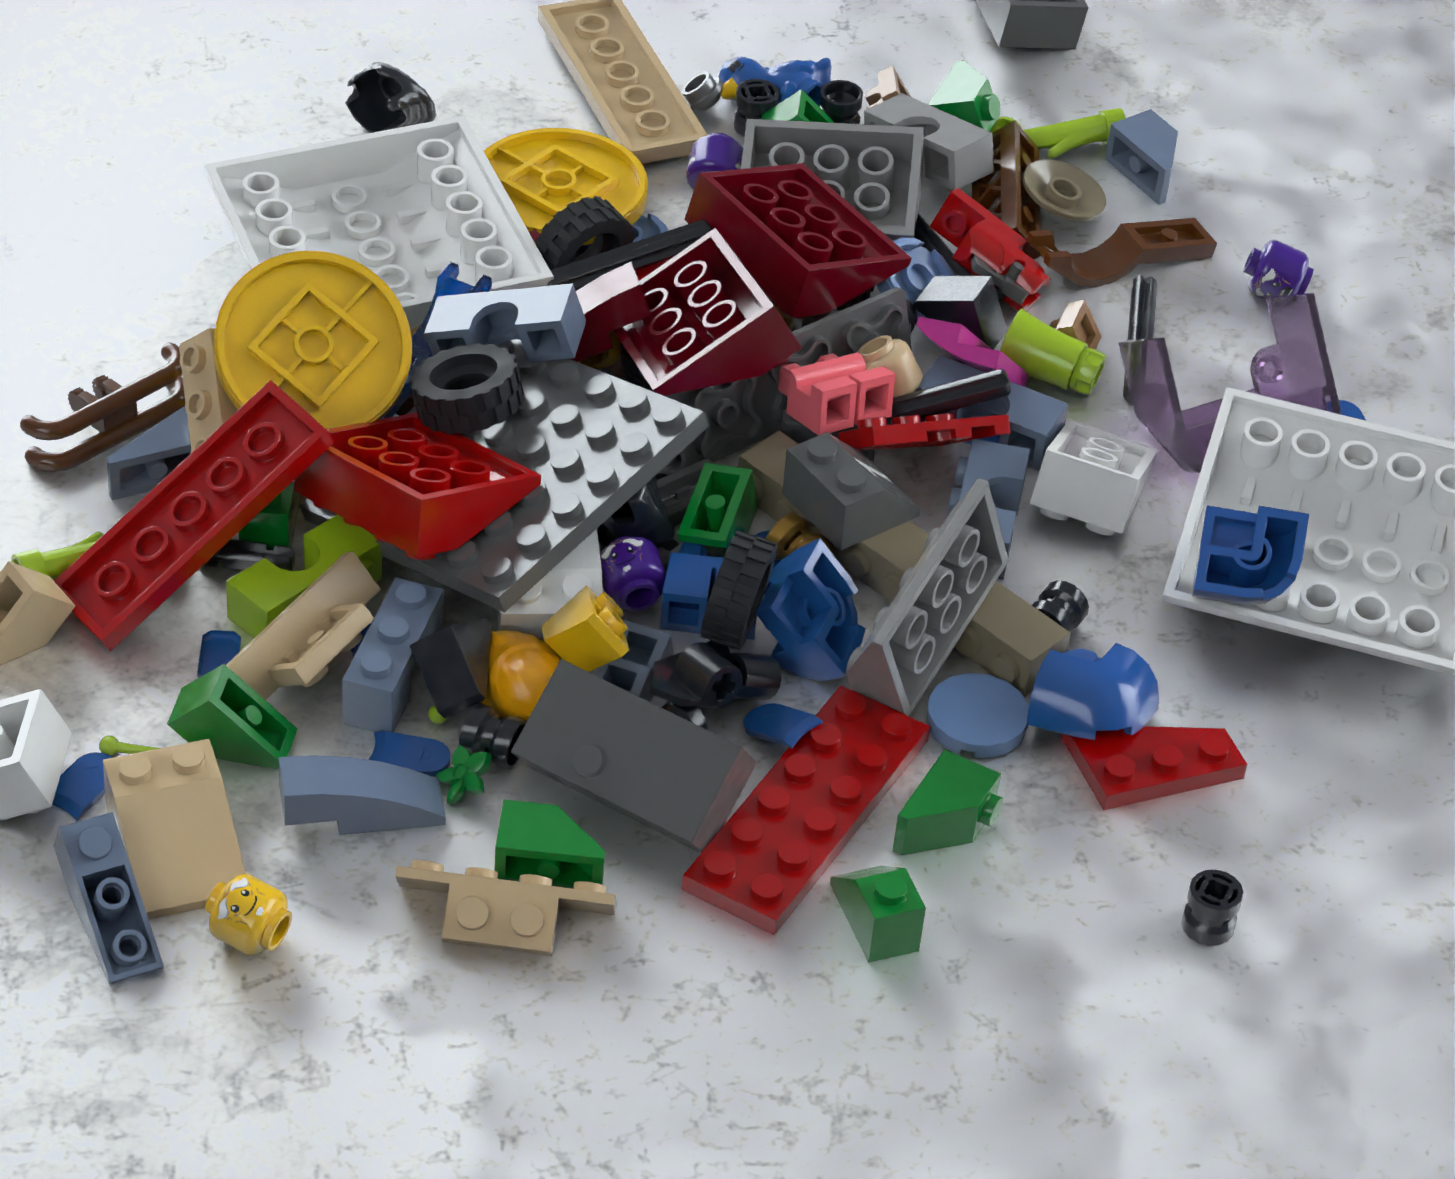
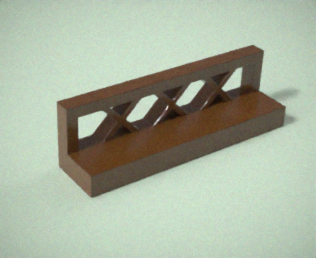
M1014 120L992 133L993 150L997 148L993 153L994 172L972 183V198L987 210L997 197L1000 198L989 212L1023 238L1027 239L1029 231L1041 230L1040 206L1028 195L1023 185V174L1027 166L1039 160V148ZM997 171H1000L999 174L992 181V183L989 185L988 182L991 180L994 174ZM1028 242L1022 250L1033 260L1041 256Z

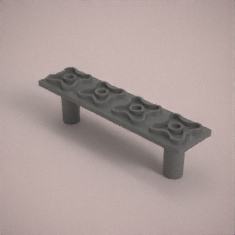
M895 287L841 311L834 309L826 314L805 316L802 319V328L792 331L802 348L792 354L790 359L782 366L796 363L799 366L813 364L820 356L832 353L838 357L857 353L868 341L885 335L891 336L892 339L905 341L912 351L905 290ZM782 366L772 368L762 376L666 395L665 397L704 411L709 427L658 472L655 478L659 480L706 458L714 462L764 440L779 431L781 428L782 409H787V396L778 390L779 371Z

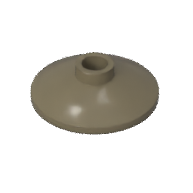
M1037 160L1029 164L1023 174V185L1028 195L1039 206L1054 216L1072 221H1090L1098 218L1105 209L1106 197L1100 185L1090 175L1073 165L1057 160Z

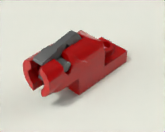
M957 188L950 192L929 227L958 248L952 260L973 276H992L998 298L1002 299V301L1017 312L1020 309L1027 312L1041 297L1037 291L1042 286H1048L1051 278L1045 274L1044 269L1036 261L1022 251L1027 244L1026 239L961 189Z

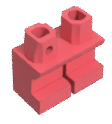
M859 352L841 357L832 353L820 356L813 364L799 366L796 363L782 366L779 371L778 390L787 396L786 413L819 436L826 432L832 433L854 427V424L857 425V420L891 417L895 373L884 366L866 370L865 360Z

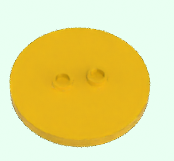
M569 128L532 129L502 138L484 150L486 157L528 232L535 229L541 234L542 228L554 218L553 216L558 211H562L567 207L566 205L578 202L581 198L585 197L594 198L596 196L601 197L603 200L606 199L631 225L640 218L646 207L648 178L643 165L627 148L599 134ZM596 236L588 240L583 245L592 244Z
M296 251L278 255L258 264L241 277L229 291L221 306L215 325L213 356L221 385L237 409H240L266 383L272 380L325 429L357 423L374 422L388 413L401 394L408 377L412 358V337L401 303L389 286L370 269L352 259L330 252Z

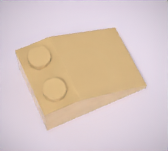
M209 739L103 759L108 813H114L148 919L205 908L211 891L219 882L227 884L235 876L245 873L222 775Z

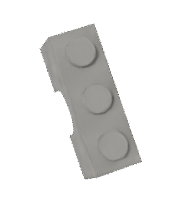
M903 93L864 111L865 125L924 127L925 177L955 190L957 188L961 189L994 172L992 133Z

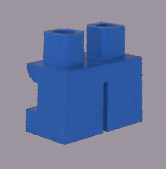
M684 542L681 545L678 553L671 552L662 592L660 629L700 634L706 606L724 558L707 556V549L702 544ZM757 616L747 639L755 640Z

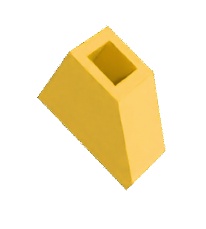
M587 585L541 626L544 641L563 660L587 672L621 658L629 651L624 633L628 630V627L621 619L624 615L623 611L608 594L602 592L597 596Z

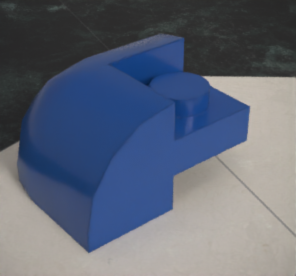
M1207 505L1194 575L1192 597L1238 605L1265 604L1281 595L1295 581L1302 564L1309 514L1259 506L1257 513Z
M820 538L796 549L772 569L764 593L765 596L755 614L778 641L771 656L779 662L780 666L801 678L826 681L838 679L846 675L848 660L853 651L861 646L866 628L858 624L857 610L852 595L859 592L857 587Z
M1115 643L1102 658L1098 657L1095 652L1086 649L1066 650L1064 653L1050 650L1044 658L1035 679L1030 697L1027 725L1095 740L1096 731L1124 728L1123 732L1133 735L1143 728L1159 708L1158 681L1149 664L1134 650Z

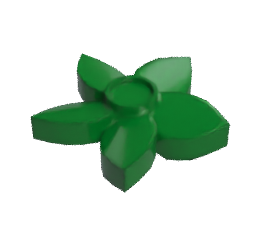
M460 744L458 745L452 757L454 767L444 769L435 775L445 785H451L447 794V803L449 805H455L462 798L466 789L475 795L484 793V783L480 776L484 775L489 769L492 759L490 754L487 752L472 754Z

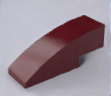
M632 262L603 274L576 291L586 318V324L575 358H571V360L579 362L614 348L608 332L652 315Z

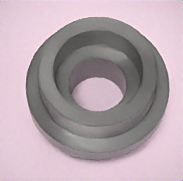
M708 71L701 72L685 84L682 94L692 110L700 109L705 111L719 101L721 97L719 92L723 87V83L718 77H712Z

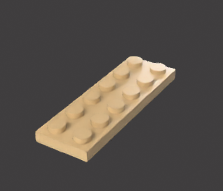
M573 0L538 6V22L608 137L632 152L642 165L676 157H687L690 155L694 142L708 135L622 0Z

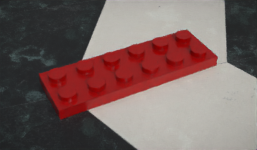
M270 380L54 580L75 604L72 613L112 651L335 442L334 438L328 430Z
M840 685L815 715L823 723L804 734L794 745L793 749L788 748L683 874L681 890L775 935L928 742L931 726Z

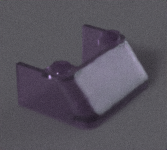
M1314 293L1267 298L1266 301L1276 344L1263 347L1254 355L1250 366L1254 389L1246 392L1341 415L1340 403ZM1165 338L1119 342V349L1137 419L1180 468L1189 473H1200L1223 398L1182 411Z

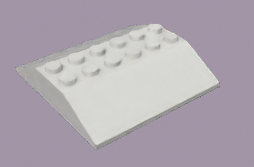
M464 116L204 164V172L250 270L270 258L296 251H323L347 257L363 264V266L378 275L389 286L402 305L410 331L419 325L428 324L438 296L547 286L549 281L554 280L553 274Z
M1226 387L1164 589L1162 602L1455 676V442ZM1207 505L1257 513L1259 506L1309 514L1302 564L1295 581L1281 595L1265 604L1238 605L1192 597L1194 575Z

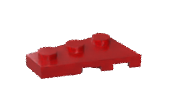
M949 413L926 416L925 422H921L920 415L892 418V425H887L886 417L857 420L858 429L840 432L839 440L858 451L944 446L972 441L973 439L1010 434L1011 431L1009 414L954 419V414Z
M1143 726L1142 729L1133 735L1123 732L1124 728L1096 731L1095 740L1062 734L1064 744L1103 811L1244 779L1248 765L1225 728Z

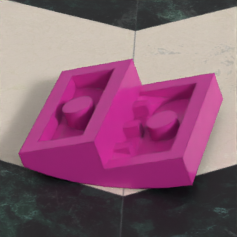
M918 317L916 326L960 363L986 373L1003 369L1007 373L1010 382L1026 387L1029 374L1001 351L991 349L962 324Z

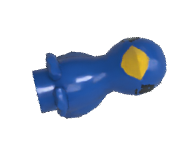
M736 57L724 63L719 69L718 78L723 83L720 94L722 99L736 101V89L740 83L749 79H763L775 84L779 89V103L802 89L820 107L821 87L831 81V60L829 58H823L818 62L812 60H792L769 69L768 67L761 66L756 60Z

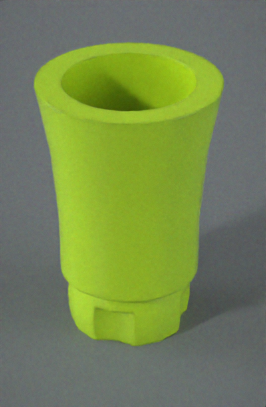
M1020 309L1014 317L1000 348V351L1025 370L1029 377L1048 382L1067 391L1071 388L1087 396L1092 394L1097 385L1107 358L1104 353L1089 348L1087 343L1043 323L1023 309Z

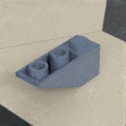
M110 812L60 826L53 846L70 898L108 983L113 984L163 969L164 965L114 813Z

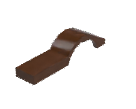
M1196 218L1123 223L1102 244L1083 253L1069 254L1068 251L1058 250L1055 247L1054 234L1050 230L1029 231L1026 239L1029 245L1035 248L1041 255L1047 267L1075 284L1086 287H1099L1113 283L1130 273L1138 264L1212 258L1217 246V242Z

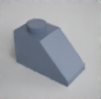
M1152 109L1117 121L1110 126L1105 159L1158 205L1166 202L1178 131Z

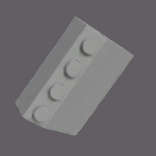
M747 119L741 169L803 163L891 240H897L901 237L914 238L924 163V127Z
M978 478L952 509L941 527L932 530L926 540L923 555L915 567L908 568L903 574L899 584V592L889 607H883L877 614L871 635L863 647H857L851 654L847 663L846 674L853 691L907 716H910L1009 562L988 481Z

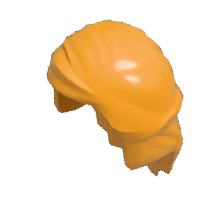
M508 630L491 631L486 699L481 702L495 708L497 714L502 716L503 719L513 715L528 721L562 658L545 641L535 637L533 634Z

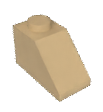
M10 561L6 563L0 572V666L46 646L75 608V604L50 576Z

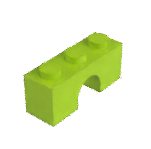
M335 515L304 534V570H284L264 558L226 581L227 618L252 638H255L346 552H354L374 581L378 582L382 579L380 544L365 529L347 524L343 521V517Z

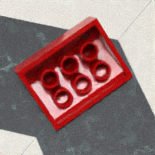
M418 413L378 419L374 422L326 429L335 442L294 480V491L313 501L314 506L330 510L343 517L345 523L359 526L374 534L376 540L391 543L404 550L406 556L417 560H430L436 557V553L455 550L461 547L541 485L542 475L458 433L445 434V432L432 431L430 427H425L421 424Z

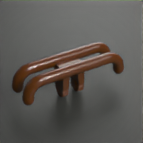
M171 342L164 344L161 348V355L168 363L125 386H121L111 378L109 379L108 376L101 375L92 381L95 396L80 387L70 391L67 394V399L74 412L61 419L44 421L33 415L24 416L20 421L21 430L25 434L39 440L63 439L89 426L99 431V433L61 452H46L36 446L29 447L24 455L26 462L41 471H66L151 428L184 407L186 402L179 346ZM164 387L172 393L157 403L139 412L137 411L136 402Z

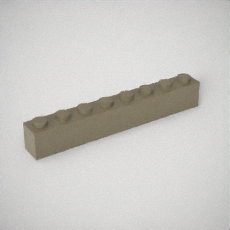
M779 430L739 455L738 467L753 470L756 502L760 510L777 522L784 516L795 512L808 522L810 532L813 534L819 533L830 541L782 494L786 451L788 448L797 445V442ZM908 521L841 551L832 543V554L851 576L865 583L891 603L899 592V584L903 574L908 568L915 567L923 555L929 534L911 521ZM996 581L954 647L962 655L969 657L995 677L1009 682L1026 697L1032 692L1038 671L1049 651L1053 650L1064 653L1068 650L1071 632Z

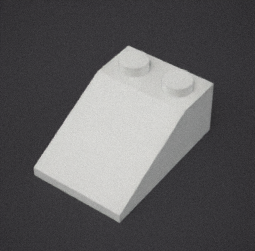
M1069 420L1045 451L1030 504L1041 507L1040 512L1053 519L1067 520L1069 516L1087 522L1086 527L1098 534L1109 536L1113 535L1114 532L1122 534L1130 522L1159 449Z
M597 529L505 613L498 610V630L530 633L544 641L541 626L586 585L597 596L603 592Z
M42 689L0 700V820L10 819L27 813L34 814L45 808L52 807L72 732Z

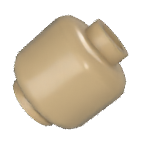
M885 335L868 341L858 350L865 360L866 370L884 366L895 373L893 398L913 393L920 386L923 374L909 345L905 341L892 339L891 336Z

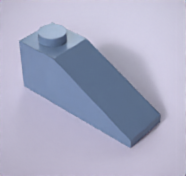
M185 406L106 457L108 489L111 500L150 492L191 454Z

